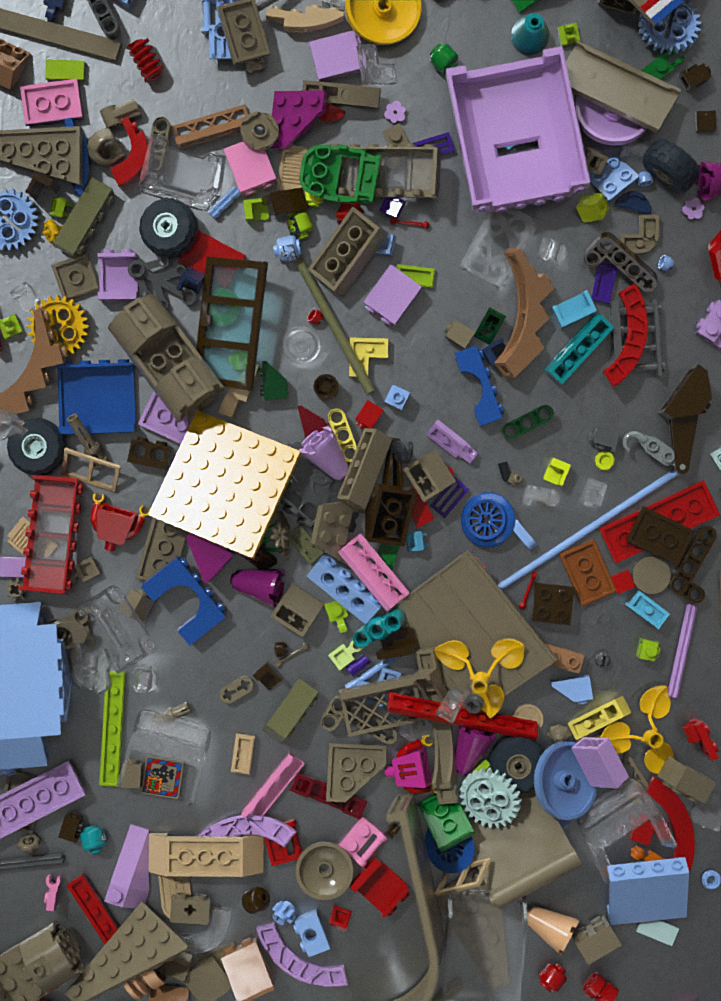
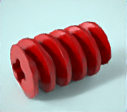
M148 38L136 40L126 47V49L130 50V56L134 57L133 62L138 63L137 69L141 70L140 74L142 77H145L144 82L146 83L160 77L161 71L164 69V66H157L161 61L160 59H153L157 53H150L153 46H146L150 41Z

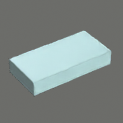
M663 920L639 922L636 927V932L670 946L673 945L679 931V927Z

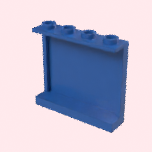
M119 359L118 363H110V360H99V364H91V361H79V364L72 365V361H65L60 365H55L58 377L59 427L57 429L61 434L76 435L67 422V418L72 414H78L79 419L89 434L137 433L134 363L129 362V359Z

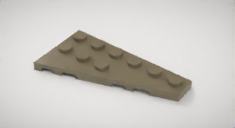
M82 127L0 130V161L82 186Z

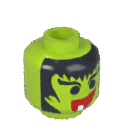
M303 211L290 213L288 215L289 218L286 220L290 235H294L300 240L308 238L310 236L309 233L314 228L309 214Z

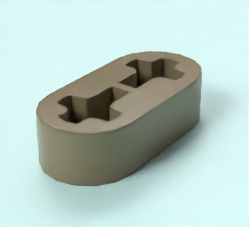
M242 676L226 685L220 691L221 700L225 703H232L248 694L254 687L253 679L249 676ZM242 680L250 682L248 690L246 688L240 690L237 688L241 686ZM234 689L236 690V692L232 694V699H230L229 697H224V694L226 693L225 690H228L229 692Z

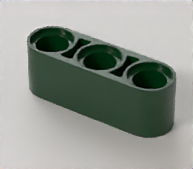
M542 405L506 423L501 429V435L506 440H513L550 421L554 416V411L551 406ZM541 409H547L549 411V417L547 419H543L540 417L539 413ZM525 417L532 420L530 428H526L522 424V420ZM507 426L514 427V436L506 435L505 429Z

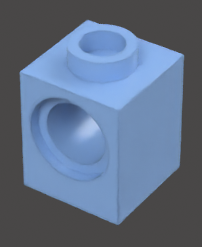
M392 385L384 403L402 411L410 392Z

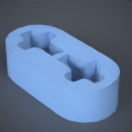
M515 519L513 532L531 550L537 543Z

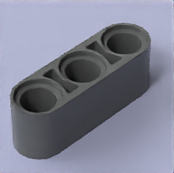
M87 0L104 35L110 39L119 37L120 26L107 0ZM100 8L107 9L104 14H98ZM109 25H115L113 31H106Z

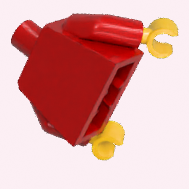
M95 493L93 495L95 504H93L90 516L91 524L94 531L97 532V538L106 541L104 548L107 551H115L117 544L124 545L125 541H131L140 533L146 521L144 518L149 516V512L143 514L141 510L144 505H142L139 509L140 515L137 516V512L105 504L106 496L102 494V499L97 501L98 493Z

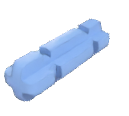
M232 187L229 190V194L226 193L216 203L217 206H213L209 210V214L214 219H217L221 212H224L234 202V199L241 195L240 191L236 187Z

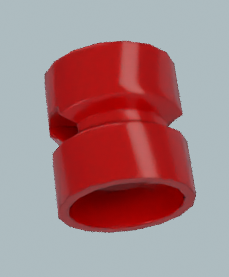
M594 972L585 982L582 992L590 999L595 998V1001H614L619 989L611 982L606 983V978L598 972Z

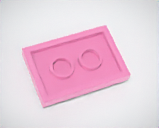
M77 79L20 86L26 126L60 122L71 117L73 120L83 118Z

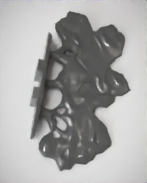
M300 442L286 444V446L296 450L303 448ZM301 454L289 480L291 485L289 488L286 487L280 503L284 506L282 510L287 514L298 517L296 522L313 530L315 520L312 521L302 510L308 504L313 505L318 510V505L340 501L337 499L339 491L333 492L331 489L332 484L335 482L333 478L315 464H311L310 460ZM293 493L297 494L301 503L300 506L297 508L286 497ZM353 511L349 532L354 533L357 527L355 520L359 516V512Z

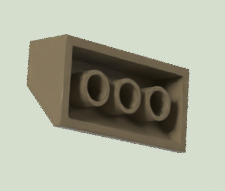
M352 207L308 270L334 292L344 296L389 233L362 212Z

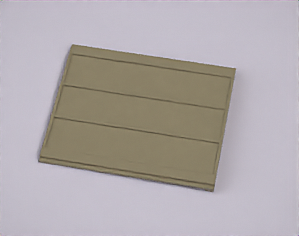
M469 549L411 591L390 610L385 611V613H390L394 609H400L405 613L406 620L399 629L413 627L419 649L434 648L452 640L464 643L469 649V656L466 659L470 661L474 675L478 672L488 673L493 662L497 659L491 654V649L497 641L514 639L521 642L525 646L522 663L516 668L508 669L498 662L489 677L488 686L492 684L500 686L504 691V696L558 659ZM392 617L393 622L398 623V620ZM438 659L442 683H445L446 689L459 705L465 707L464 702L473 693V680L470 679L467 664L465 663L464 668L461 670H453Z

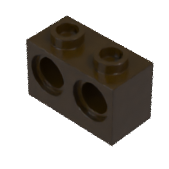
M143 437L131 440L127 462L167 470L172 447L167 446V442L156 440V444L148 443L149 439ZM140 445L145 448V453L142 456L136 454V448ZM158 449L164 452V457L161 460L155 458V452Z

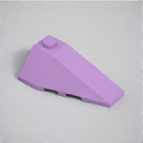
M131 824L104 900V902L122 908H136L141 901L146 903L150 891L149 829Z

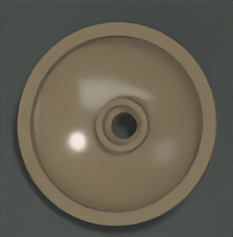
M314 843L308 846L297 860V882L301 889L312 898L319 900L334 899L342 895L351 884L353 878L352 860L349 854L335 843ZM323 865H327L328 870L323 871L321 867Z

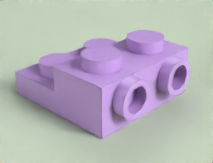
M717 300L715 303L711 302L706 309L708 314L705 319L701 318L696 325L698 330L695 334L721 350V301Z

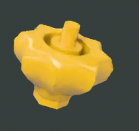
M48 220L44 223L43 235L53 244L63 226L57 225L53 220Z

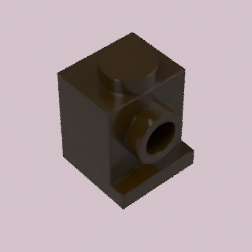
M706 63L699 66L694 64L687 69V72L683 70L678 77L687 92H690L710 79L711 70Z
M71 811L65 815L58 838L74 843L80 840V835L77 834H81L84 823L81 822L83 818L82 813Z

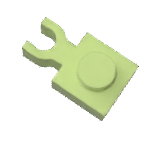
M351 641L348 648L342 644L327 656L338 671H340L355 659L352 654L361 651L363 648L354 649L353 641Z

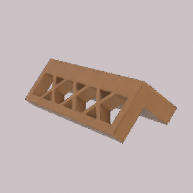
M246 105L173 125L172 128L178 148L181 149L239 132L245 117L236 120L232 118L239 111H243L246 117L248 115ZM219 117L228 120L226 123L214 125ZM204 122L209 125L206 129L195 130L199 123ZM187 128L191 132L179 136L178 129Z

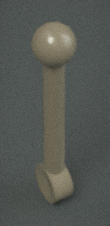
M303 643L299 649L281 659H276L274 665L279 667L285 660L303 650H308L309 644Z

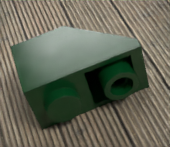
M262 361V366H259V377H263V385H260V396H264L265 401L288 400L286 378L267 361Z

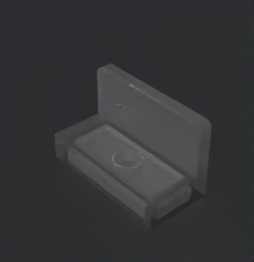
M472 684L468 685L465 692L451 686L436 715L453 723L472 689Z

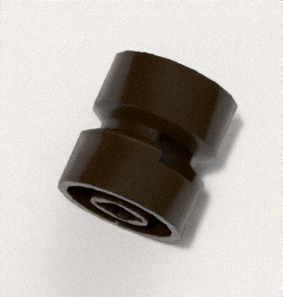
M322 374L314 381V392L320 399L331 400L338 394V382L332 375Z

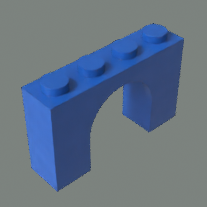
M177 555L143 582L141 588L152 601L156 600L171 587L178 585L187 586L196 592L200 601L199 609L194 616L178 628L179 634L190 646L226 618V608L220 601L217 603L212 598L214 594L208 587H203L200 583L202 579L196 572L192 573L188 568L190 564L187 560Z

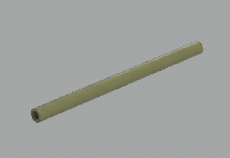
M303 257L295 261V264L366 395L375 391L313 275L308 270Z

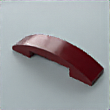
M298 772L290 788L291 792L306 798L315 799L358 819L361 818L367 804L366 800L356 795H353L346 803L326 802L327 782Z

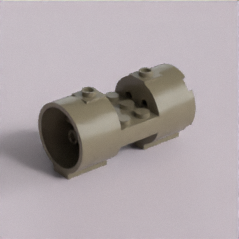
M150 294L137 298L125 306L109 324L108 330L177 422H182L183 417L187 419L193 417L197 410L201 412L213 402L215 394L219 396L224 391L225 387L156 295Z
M54 921L0 954V1001H38L85 971V963L83 961L80 962V955L82 954L79 949L80 945L72 932L68 931L66 927L62 929L60 922Z

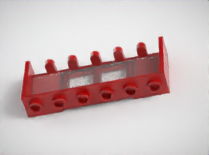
M32 475L31 478L35 480L34 491L30 492V498L33 499L32 510H28V517L31 518L30 527L25 532V535L28 537L27 548L23 550L26 561L25 567L21 568V575H24L23 586H19L18 590L69 595L73 584L70 578L71 572L74 571L75 561L72 559L73 552L75 553L77 549L75 533L79 531L77 516L81 513V503L79 502L80 495L83 494V484L77 478Z

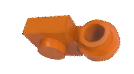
M638 845L631 849L630 855L638 861L643 859L642 862L664 860L663 857L651 849L647 855H644L646 851Z

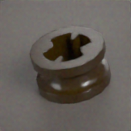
M396 821L391 822L385 829L384 834H388L389 838L393 839L400 830L401 825H397Z

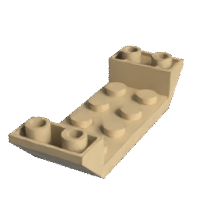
M149 833V872L162 876L245 877L264 872V837L253 834L244 835V837L168 836V833Z

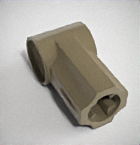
M135 99L117 106L110 105L100 110L104 124L110 130L120 127L123 124L121 120L127 117L131 120L141 116Z

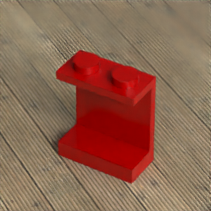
M376 855L350 884V888L355 893L358 891L381 912L383 918L387 915L391 916L397 909L396 905L400 900L404 902L410 895V886Z

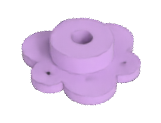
M394 101L386 106L387 110L384 113L386 119H391L392 123L404 121L406 108L401 106L399 101Z
M699 198L687 200L682 208V213L687 215L690 220L693 218L700 219L703 215L704 205L701 204Z

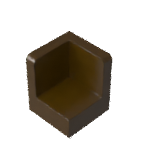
M268 661L252 675L267 690H271L283 679Z

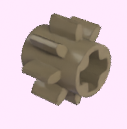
M20 577L16 579V582L12 579L8 580L10 585L4 587V589L8 590L6 597L12 596L13 601H17L18 596L22 600L25 599L24 593L28 591L18 590L19 592H14L15 586H23V583L20 582Z

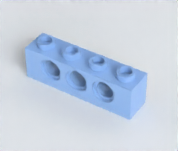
M324 553L306 576L364 624H367L382 606L362 581L356 579L347 569L340 566L326 553Z

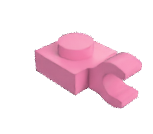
M50 874L46 877V884L50 888L44 898V904H47V911H54L57 908L61 876L57 877L56 883L51 882Z

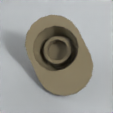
M56 621L51 623L57 625V638L64 640L65 649L76 647L86 639V629L79 622Z

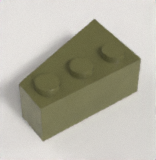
M299 679L274 712L271 719L263 727L262 731L279 743L284 741L286 737L290 739L296 731L293 727L297 722L301 723L306 717L305 710L308 706L312 708L318 700L315 697L318 691Z

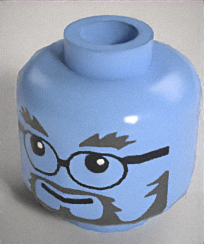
M294 235L279 237L276 245L273 246L275 257L279 256L282 262L298 260L300 254L303 253L301 240L297 239Z

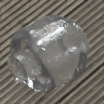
M141 664V667L133 669L131 686L134 687V691L149 693V691L155 688L157 672L152 669V665Z

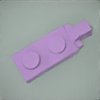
M439 420L434 423L426 434L455 458H463L468 463H471L478 454L470 444Z

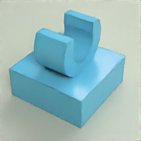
M422 531L408 532L406 538L407 551L424 550V547H428V543L423 544V536H427V533H422Z

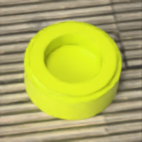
M608 451L599 452L595 457V465L600 470H608L614 465V456Z

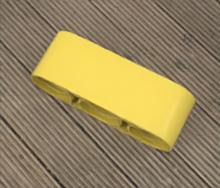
M341 409L331 410L328 420L345 457V451L348 448L356 451L357 446L344 412ZM336 412L342 415V420L339 423H334L331 419L332 415ZM342 430L349 433V438L346 441H341L338 438V433ZM345 457V459H346L347 462H351V461H352V459H347V458Z

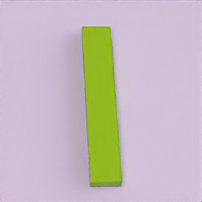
M106 671L99 786H119L126 671Z

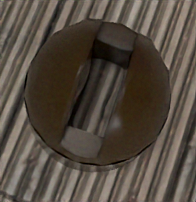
M274 642L276 658L283 657L288 653L289 650H284V647H288L285 642Z

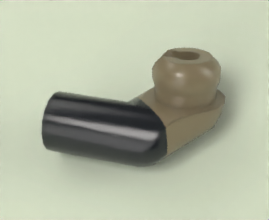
M507 461L498 464L504 482L511 485H518L522 482L521 474L511 472Z

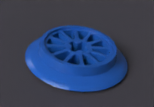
M483 492L472 497L464 506L461 514V526L465 536L473 544L484 548L495 547L505 542L511 535L515 525V514L511 504L506 498L493 492ZM485 503H486V511L484 510V508H483V506H482V505L485 504ZM490 504H494V507L490 511ZM478 506L480 507L482 513L476 510ZM499 508L500 512L494 514L496 509ZM473 512L478 514L479 517H472ZM502 514V520L495 519ZM484 516H491L489 519L490 524L483 523L485 520ZM472 520H479V522L472 525ZM495 522H502L501 527L497 526ZM480 525L478 530L475 531L474 527ZM492 526L498 529L496 533H494ZM484 528V532H483V536H482V535H480V532H481L482 529ZM488 528L491 532L490 536H487Z
M428 828L425 835V844L428 858L432 864L439 870L450 874L465 870L470 865L474 856L472 836L452 846L453 848L440 852Z

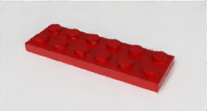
M704 480L646 506V508L690 529L720 515ZM640 509L599 528L615 564L644 551V549L625 541Z

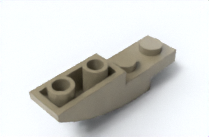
M303 80L302 91L325 90L328 92L327 103L379 108L381 88Z

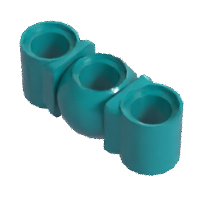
M394 609L383 617L377 616L372 618L367 625L361 626L354 633L353 643L357 647L363 648L375 640L386 639L390 633L397 631L406 620L405 613L400 609ZM392 617L396 618L398 623L393 622ZM376 625L380 626L382 628V631H379L376 628ZM360 633L364 634L367 639H363Z

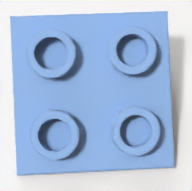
M616 153L608 158L600 175L594 172L589 173L590 182L603 193L607 202L612 201L616 195L621 194L623 190H626V187L639 178V175Z

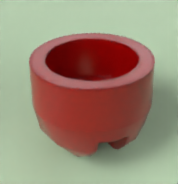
M316 308L312 309L307 316V321L315 326L321 324L320 320L324 319L323 314Z

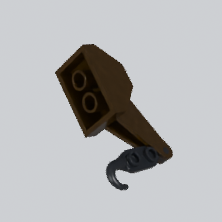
M392 438L386 456L382 484H376L366 507L365 538L367 542L405 546L417 494L414 488L404 487L402 464H409L413 457V444L411 441L408 442L407 450L399 438ZM393 464V485H390Z

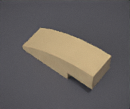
M258 365L255 368L254 382L259 371ZM246 371L236 381L245 382ZM230 388L222 401L218 413L234 418L239 402L247 403L251 391Z

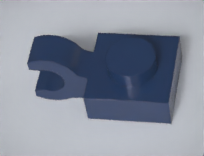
M66 0L43 1L44 5L48 6L45 13L47 21L55 22L57 9L63 10Z

